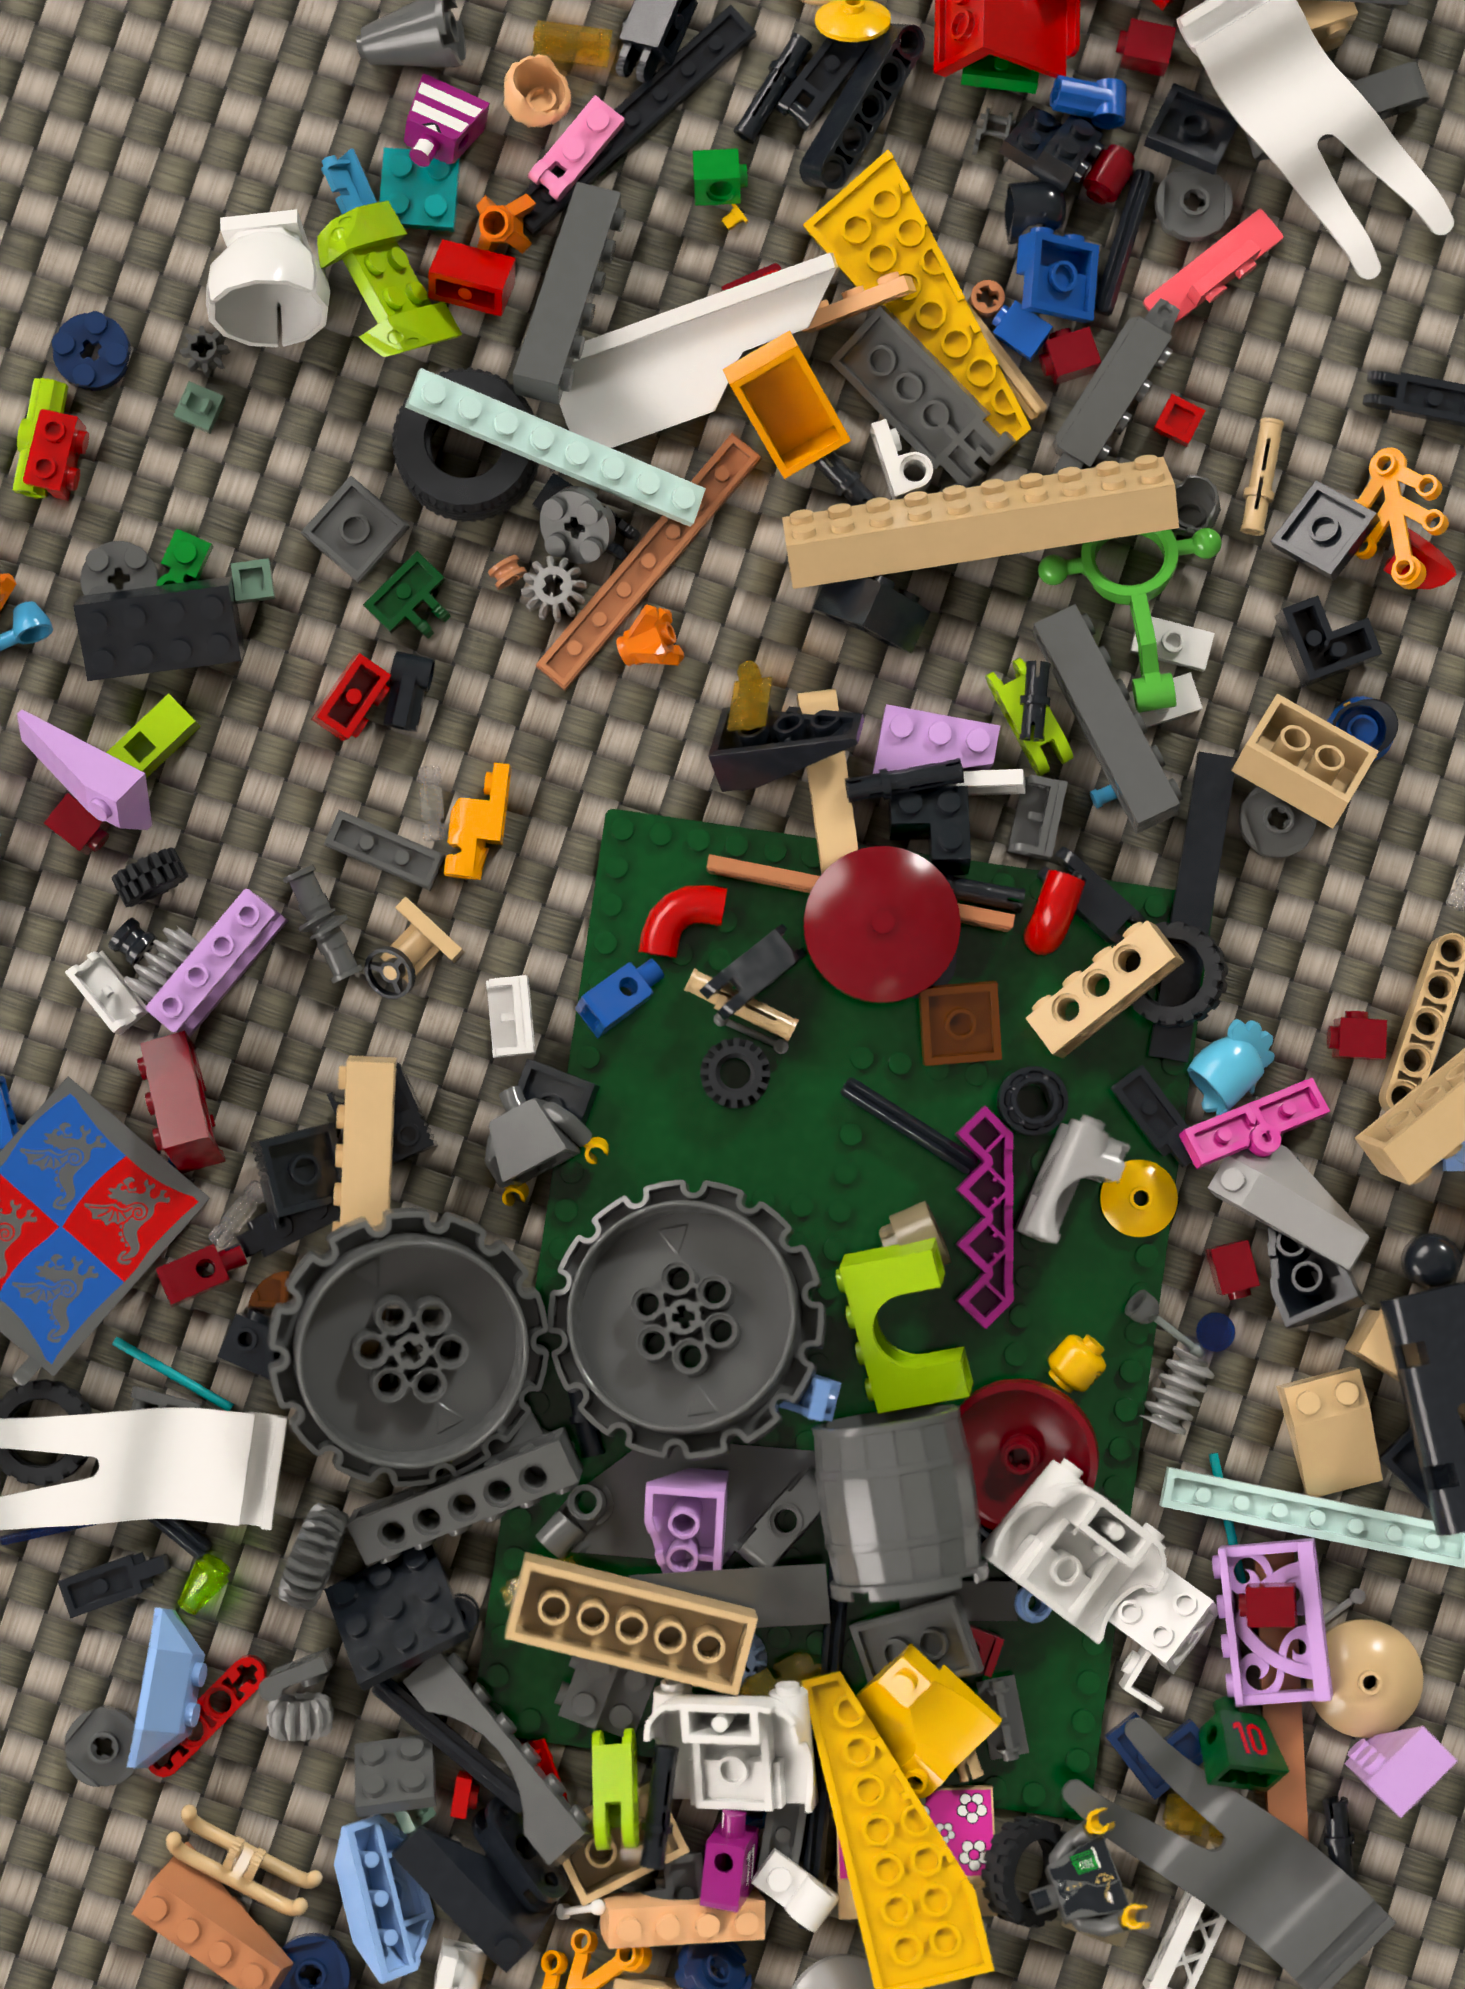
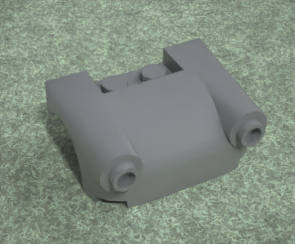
M1085 1115L1082 1116L1081 1121L1070 1119L1068 1125L1060 1123L1013 1230L1040 1242H1054L1057 1244L1060 1237L1058 1230L1080 1178L1099 1183L1114 1182V1180L1118 1182L1126 1164L1123 1162V1159L1130 1146L1109 1137L1107 1133L1103 1132L1104 1123Z

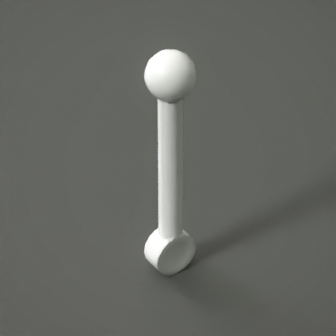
M596 1899L591 1904L585 1906L570 1907L568 1903L558 1904L556 1913L558 1919L567 1920L573 1914L592 1912L595 1915H601L604 1913L606 1906L600 1899Z

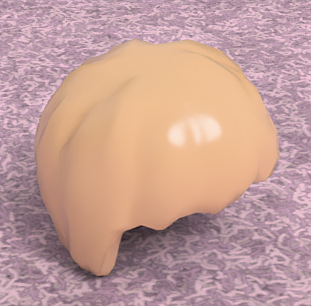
M540 54L535 57L527 56L521 59L520 62H515L511 65L504 78V107L515 121L523 123L527 127L543 128L557 123L567 114L571 105V92L568 82L559 73L548 56Z

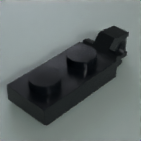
M1140 1065L1110 1087L1115 1097L1156 1151L1158 1150L1163 1157L1171 1153L1182 1168L1192 1162L1179 1137V1134L1189 1126L1143 1065Z
M143 1552L135 1555L132 1553L57 1582L71 1619L146 1591V1588L155 1585L152 1576L171 1569L167 1554L146 1561Z

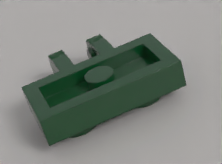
M418 551L363 604L391 634L408 619L417 630L429 639L434 634L431 626L414 613L423 602L426 603L439 620L446 622L451 617L443 606L431 596L445 581V578Z

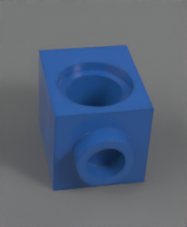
M1016 300L1010 308L1007 305H1003L992 321V324L996 326L993 331L995 338L1029 362H1032L1045 341L1049 338V335L1053 332V326L1033 312L1022 310V304Z

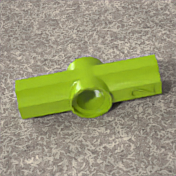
M34 378L27 417L22 419L17 436V449L20 453L12 489L15 493L38 499L47 498L48 496L46 489L26 485L23 482V477L39 411L46 409L64 413L69 388L65 383L48 378Z

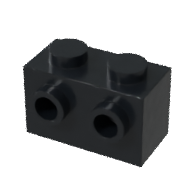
M249 1309L247 1314L242 1312L236 1313L217 1357L271 1380L268 1365L270 1362L278 1360L281 1356L280 1352L271 1350L267 1342L270 1325L268 1323L271 1318L253 1309Z

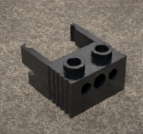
M396 1063L397 1079L395 1085L392 1166L438 1146L437 1141L433 1140L434 1135L431 1134V1128L427 1127L429 1123L425 1120L426 1116L422 1114V1107L400 1063ZM331 1092L327 1094V1097L337 1117L338 1105H345V1102H337L335 1100V1093Z
M334 1122L250 1142L251 1147L254 1149L253 1155L256 1156L254 1160L258 1163L256 1168L259 1170L258 1176L261 1177L260 1184L272 1229L282 1228L279 1224L280 1217L333 1203L335 1182L342 1183V1168L335 1167V1151L339 1139L336 1137L337 1131L334 1130Z

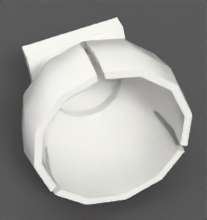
M297 209L220 218L221 233L227 248L211 264L206 286L207 313L209 321L224 337L249 346L279 347L277 311L279 305L281 306L283 347L309 340L325 327L330 298L328 278L325 268L321 269L319 261L311 252Z

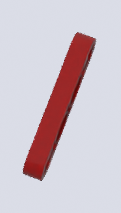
M245 1655L234 1662L197 1700V1703L200 1705L198 1721L203 1725V1736L195 1741L186 1738L179 1743L188 1749L189 1752L185 1754L181 1747L170 1759L174 1764L172 1767L167 1763L161 1767L155 1762L148 1767L150 1772L159 1777H168L174 1774L259 1688V1684L267 1677V1667L264 1661L255 1655ZM253 1664L258 1669L254 1674L257 1681L247 1680L238 1689L245 1693L240 1698L235 1687L226 1683L225 1679L229 1677L233 1684L243 1673L240 1666L243 1665L248 1668ZM215 1691H225L231 1697L232 1703L228 1711L221 1713L212 1708L210 1698Z

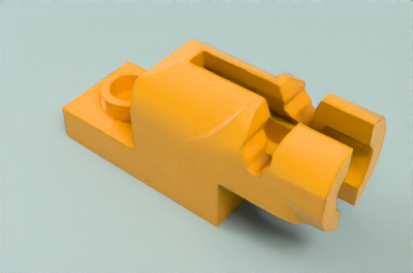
M494 763L493 772H486L484 795H490L489 801L458 798L453 806L450 815L447 843L453 848H460L462 851L455 855H446L445 876L481 880L482 869L489 848L485 847L486 843L503 845L512 772L510 764Z

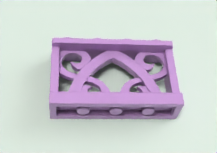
M244 889L147 1004L146 1011L171 1032L186 1031L190 1038L288 920L260 896L255 895L249 889Z
M1315 1538L1220 1546L1218 1548V1555L1212 1556L1214 1578L1221 1579L1223 1591L1222 1595H1217V1610L1219 1619L1226 1618L1227 1634H1221L1223 1657L1230 1658L1232 1673L1226 1674L1228 1698L1235 1697L1236 1707L1305 1701H1331L1333 1690ZM1298 1552V1561L1285 1565L1274 1572L1268 1559L1264 1556V1554ZM1243 1558H1251L1257 1561L1266 1574V1578L1260 1582L1256 1572L1245 1569L1250 1575L1248 1583L1296 1582V1588L1300 1591V1598L1297 1600V1615H1305L1306 1624L1297 1626L1289 1631L1280 1645L1279 1653L1263 1642L1251 1627H1247V1617H1240L1239 1611L1238 1613L1236 1612L1234 1592L1237 1594L1246 1593L1245 1587L1248 1584L1239 1583L1234 1574L1236 1563ZM1240 1638L1252 1651L1243 1658L1241 1656ZM1295 1639L1302 1640L1306 1644V1652L1298 1654L1293 1649L1292 1659L1288 1658L1287 1651L1290 1643ZM1251 1665L1258 1666L1261 1670L1259 1677L1261 1679L1268 1673L1271 1665L1277 1668L1275 1681L1267 1689H1255L1247 1682V1668ZM1285 1673L1313 1680V1688L1279 1690Z

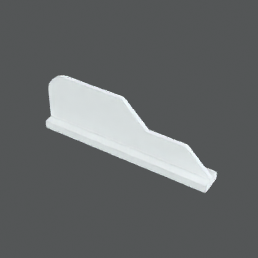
M830 252L585 341L580 360L574 358L571 366L575 370L571 390L569 392L563 391L559 403L569 430L612 448L716 411L729 383L722 369L738 361L743 351L768 343L789 330L793 334L809 328L838 268L834 253Z

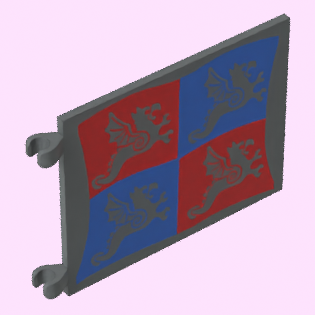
M69 1076L0 1151V1332L29 1356L12 1377L20 1386L26 1385L41 1367L54 1377L210 1199V1197Z

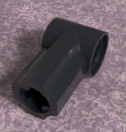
M396 651L390 673V685L392 687L384 725L399 730L417 732L425 692H429L433 679L435 659Z

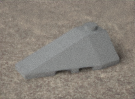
M1282 1144L1268 1157H1258L1249 1148L1225 1157L1208 1186V1189L1216 1198L1350 1272L1370 1239L1292 1152Z

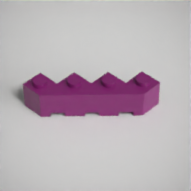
M983 1106L954 1134L981 1161L954 1189L981 1218L954 1245L982 1272L955 1301L982 1328L987 1329L1014 1301L1013 1133L986 1106Z

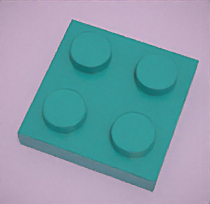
M384 147L379 202L389 200L404 228L455 232L461 156L453 164H447L433 158L429 166L421 167L411 160L409 156L411 149Z

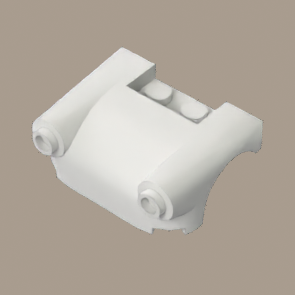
M1064 1458L1060 1464L1052 1460L981 1544V1555L1099 1645L1104 1639L1105 1628L1110 1616L1125 1597L1143 1587H1151L1160 1591L1165 1585L1170 1574L1166 1571V1556L1164 1553L1166 1547L1161 1543L1165 1536L1147 1522L1141 1527L1102 1495L1084 1485V1482L1079 1479L1083 1472Z
M663 1679L661 1685L654 1688L652 1714L645 1722L644 1741H650L654 1738L656 1744L673 1745L680 1748L676 1766L673 1799H690L691 1805H696V1808L773 1811L774 1808L782 1809L786 1803L805 1804V1813L813 1811L819 1799L808 1690L799 1687L798 1682H779L775 1685V1689L769 1692V1696L693 1694L692 1687L689 1684L670 1679Z

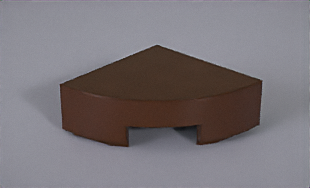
M291 1271L274 1273L265 1278L253 1291L248 1308L274 1309L275 1304L278 1302H289L290 1292L287 1290L285 1282Z

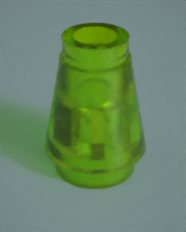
M205 1554L202 1559L196 1560L181 1593V1597L177 1601L178 1605L186 1612L196 1615L228 1583L227 1576L231 1571L227 1564L210 1554Z

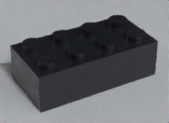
M232 576L79 596L73 605L87 681L242 661L245 653Z

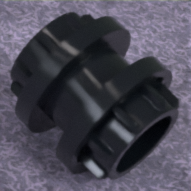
M1038 1066L1025 1067L1013 1072L1002 1082L997 1093V1110L1003 1123L1012 1131L1026 1136L1044 1134L1056 1128L1065 1117L1068 1108L1067 1090L1062 1080L1054 1072ZM1033 1084L1044 1091L1047 1108L1043 1115L1028 1118L1020 1111L1017 1094L1021 1088Z

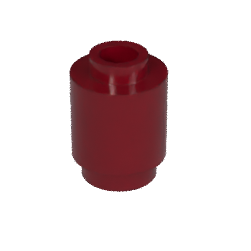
M1115 144L1109 145L1107 150H1102L1083 181V186L1087 190L1086 195L1098 204L1114 203L1134 171V156L1127 149Z

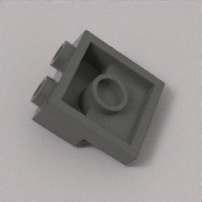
M572 1655L569 1667L574 1668L575 1672L570 1683L562 1681L554 1702L561 1706L558 1715L594 1730L599 1728L619 1737H623L624 1729L633 1728L636 1733L657 1676Z

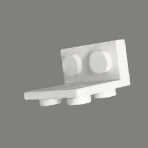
M1166 1567V1571L1170 1574L1160 1591L1151 1587L1135 1590L1119 1603L1108 1622L1153 1654L1161 1666L1174 1674L1218 1616V1610L1212 1599Z

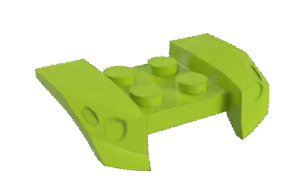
M389 200L352 209L331 220L317 236L318 257L321 269L343 260L378 323L359 336V338L383 357L451 340L463 335L445 302L431 304L426 289L418 281L409 264L406 253L397 243L407 233Z

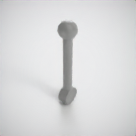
M1359 1588L1352 1589L1349 1593V1598L1324 1615L1325 1624L1354 1603L1362 1604L1366 1599L1365 1592Z

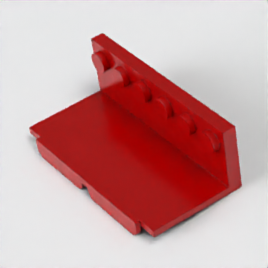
M935 0L934 73L947 77L991 54L1057 78L1058 75L1066 76V60L1074 57L1079 50L1080 0Z

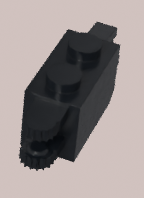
M635 0L629 16L624 20L619 39L624 45L616 63L617 75L624 78L629 77L637 64L635 73L637 80L649 83L659 62L672 65L697 8V0Z

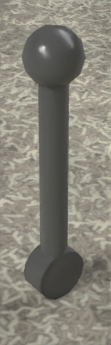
M718 1012L714 1015L713 1020L717 1026L723 1027L726 1025L773 1047L777 1054H784L788 1051L789 1045L784 1039H772L729 1018L724 1021Z

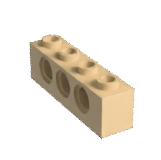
M1148 920L1144 923H1135L1123 933L1124 939L1113 948L1108 946L1099 951L1093 957L1092 961L1094 963L1083 972L1076 971L1063 981V988L1053 996H1044L1033 1005V1012L1026 1017V1020L1052 1055L1060 1058L1066 1057L1184 963V960L1157 925ZM1134 953H1138L1141 959L1139 967L1135 971L1128 972L1126 970L1127 958ZM1107 977L1110 982V988L1105 995L1098 997L1095 992L1096 984L1100 979ZM1077 1001L1079 1013L1075 1019L1068 1021L1065 1016V1010L1070 1003Z

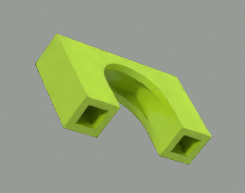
M936 1237L901 1246L896 1244L845 1254L839 1269L836 1270L838 1288L841 1293L846 1292L849 1303L846 1306L847 1322L850 1329H856L859 1342L855 1343L857 1360L860 1365H865L868 1378H865L866 1394L869 1401H875L878 1414L970 1397L973 1379L964 1346L924 1354L908 1353L896 1348L885 1338L878 1322V1310L889 1299L902 1294L941 1287L945 1270Z

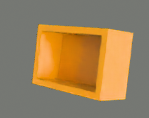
M790 330L722 369L729 385L784 479L851 441Z

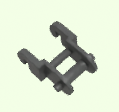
M987 107L986 114L981 113L980 119L984 120L983 128H977L972 155L977 156L980 139H983L985 135L1001 138L1004 142L1009 136L1010 125L1015 126L1016 120H1012V112L1009 113L1008 117L990 114V108ZM987 123L1006 125L1005 133L987 130ZM1004 156L1003 161L1008 162L1009 159Z

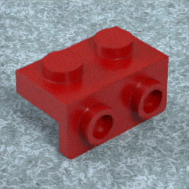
M46 409L39 411L23 477V482L26 485L46 489L54 498L69 501L71 491H76L80 480V469L77 468L80 454H85L89 443V432L86 431V426L77 416Z

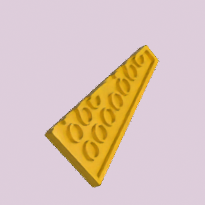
M889 150L885 151L807 220L803 227L826 254L834 253L838 268L855 287L863 286L864 291L878 286V278L897 271L900 276L912 277L917 292L884 305L987 409L990 415L986 420L1000 435L1007 431L1015 438L1016 442L1011 446L1012 448L1031 431V427L1012 389H1010L977 320L968 306L965 296L939 248L923 213H921L893 154Z

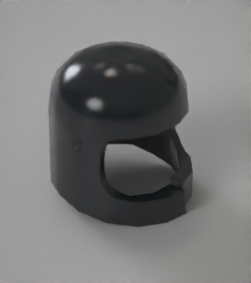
M1043 180L1008 183L1004 216L1008 244H1018L1019 236L1031 225L1042 224V227L1053 229V234L1058 232L1066 219L1064 193L1056 186Z
M1435 1233L1420 1234L1412 1238L1404 1247L1401 1255V1266L1406 1278L1415 1286L1429 1290L1450 1285L1454 1281L1462 1266V1254L1457 1249L1455 1243L1446 1236Z

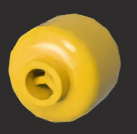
M1088 1334L1084 1338L1077 1335H1068L1048 1357V1364L1051 1368L1048 1374L1066 1392L1072 1393L1074 1390L1084 1392L1091 1387L1106 1369L1105 1360L1101 1356L1104 1348Z

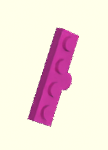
M1309 1078L1184 1129L1179 1134V1137L1196 1169L1247 1148L1258 1157H1268L1279 1148L1281 1134L1325 1117L1330 1112V1109L1313 1078Z

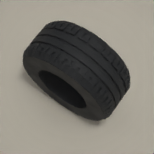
M458 368V370L450 369L448 372H439L441 377L534 416L525 397L515 395L514 385L509 384L507 380L500 378L497 374L493 375L492 372H484L481 369L473 370V368ZM405 398L404 404L400 407L399 414L396 416V423L393 426L392 448L398 471L405 485L422 506H426V509L433 511L438 516L442 515L443 518H451L454 521L461 520V522H476V520L483 521L486 518H494V515L498 514L499 516L503 514L505 510L511 509L512 505L515 506L525 496L524 493L529 491L530 485L535 480L534 476H537L540 464L506 449H503L497 463L490 470L479 476L458 478L444 473L435 463L431 452L432 438L443 423L405 408L408 398Z

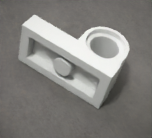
M886 419L872 423L870 434L892 500L904 498L906 494L911 492H925L930 485L933 474V465L930 459L919 452H909L898 456L897 451L902 450V445L896 428L889 429ZM909 466H916L923 471L924 478L920 481L912 482L905 477L903 471Z
M776 1848L771 1851L751 1879L753 1885L785 1907L786 1912L792 1918L816 1933L839 1901L836 1892Z
M443 1937L434 1977V1989H480L487 1955L477 1945Z

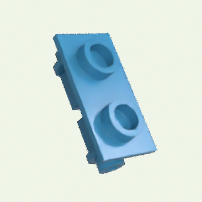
M354 148L347 151L338 160L335 155L328 156L322 160L323 167L321 171L325 175L331 191L340 192L341 196L335 200L341 214L359 206L377 203Z

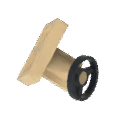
M406 896L395 908L412 924L391 946L379 947L370 953L364 965L365 976L371 988L379 995L388 999H399L409 993L415 984L416 976L440 950L454 963L465 953L461 947ZM383 953L380 958L385 962H372L376 954ZM372 970L380 972L381 977L386 982L392 983L396 993L382 988L375 980ZM402 978L408 983L404 991Z

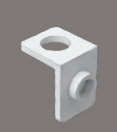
M1141 1646L1138 1652L1132 1650L1127 1656L1121 1668V1671L1125 1672L1118 1684L1125 1691L1161 1713L1164 1707L1158 1701L1133 1686V1683L1151 1656V1653Z

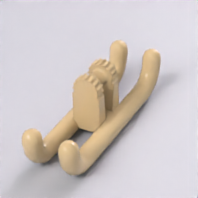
M189 1804L182 1808L181 1819L187 1828L200 1837L227 1850L228 1853L222 1865L188 1847L182 1842L181 1835L174 1831L166 1837V1847L173 1856L194 1869L281 1914L301 1916L307 1911L308 1902L306 1899L301 1897L295 1900L288 1899L253 1881L259 1868L297 1887L314 1889L322 1882L321 1872L318 1870H313L309 1873L303 1872L266 1853V1850L245 1842V1839L239 1836L235 1837L205 1821L197 1815L196 1807Z

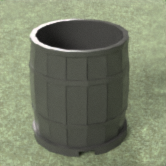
M927 1405L879 1414L876 1411L834 1419L832 1422H823L812 1428L815 1444V1478L817 1481L820 1514L825 1536V1546L829 1553L834 1579L830 1583L831 1597L833 1599L852 1602L854 1601L853 1592L869 1593L870 1602L914 1598L962 1588L961 1578L972 1574L974 1575L975 1583L988 1578V1561L981 1558L980 1518L976 1486L970 1458L971 1453L967 1446L961 1421L960 1406Z

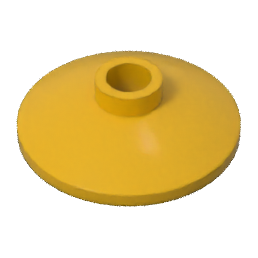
M835 0L819 8L815 15V25L820 33L831 39L843 42H863L875 39L887 32L891 25V15L886 7L872 0Z
M1142 1159L1126 1161L1118 1182L1114 1180V1182H1103L1100 1191L1102 1212L1109 1224L1125 1235L1146 1237L1156 1234L1170 1223L1176 1212L1178 1193L1174 1180L1163 1167L1154 1162ZM1140 1190L1144 1191L1148 1197L1146 1204L1143 1206H1139L1134 1202V1195Z

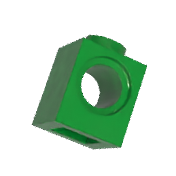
M738 148L692 151L695 206L741 204L740 188L748 187L747 164H739Z

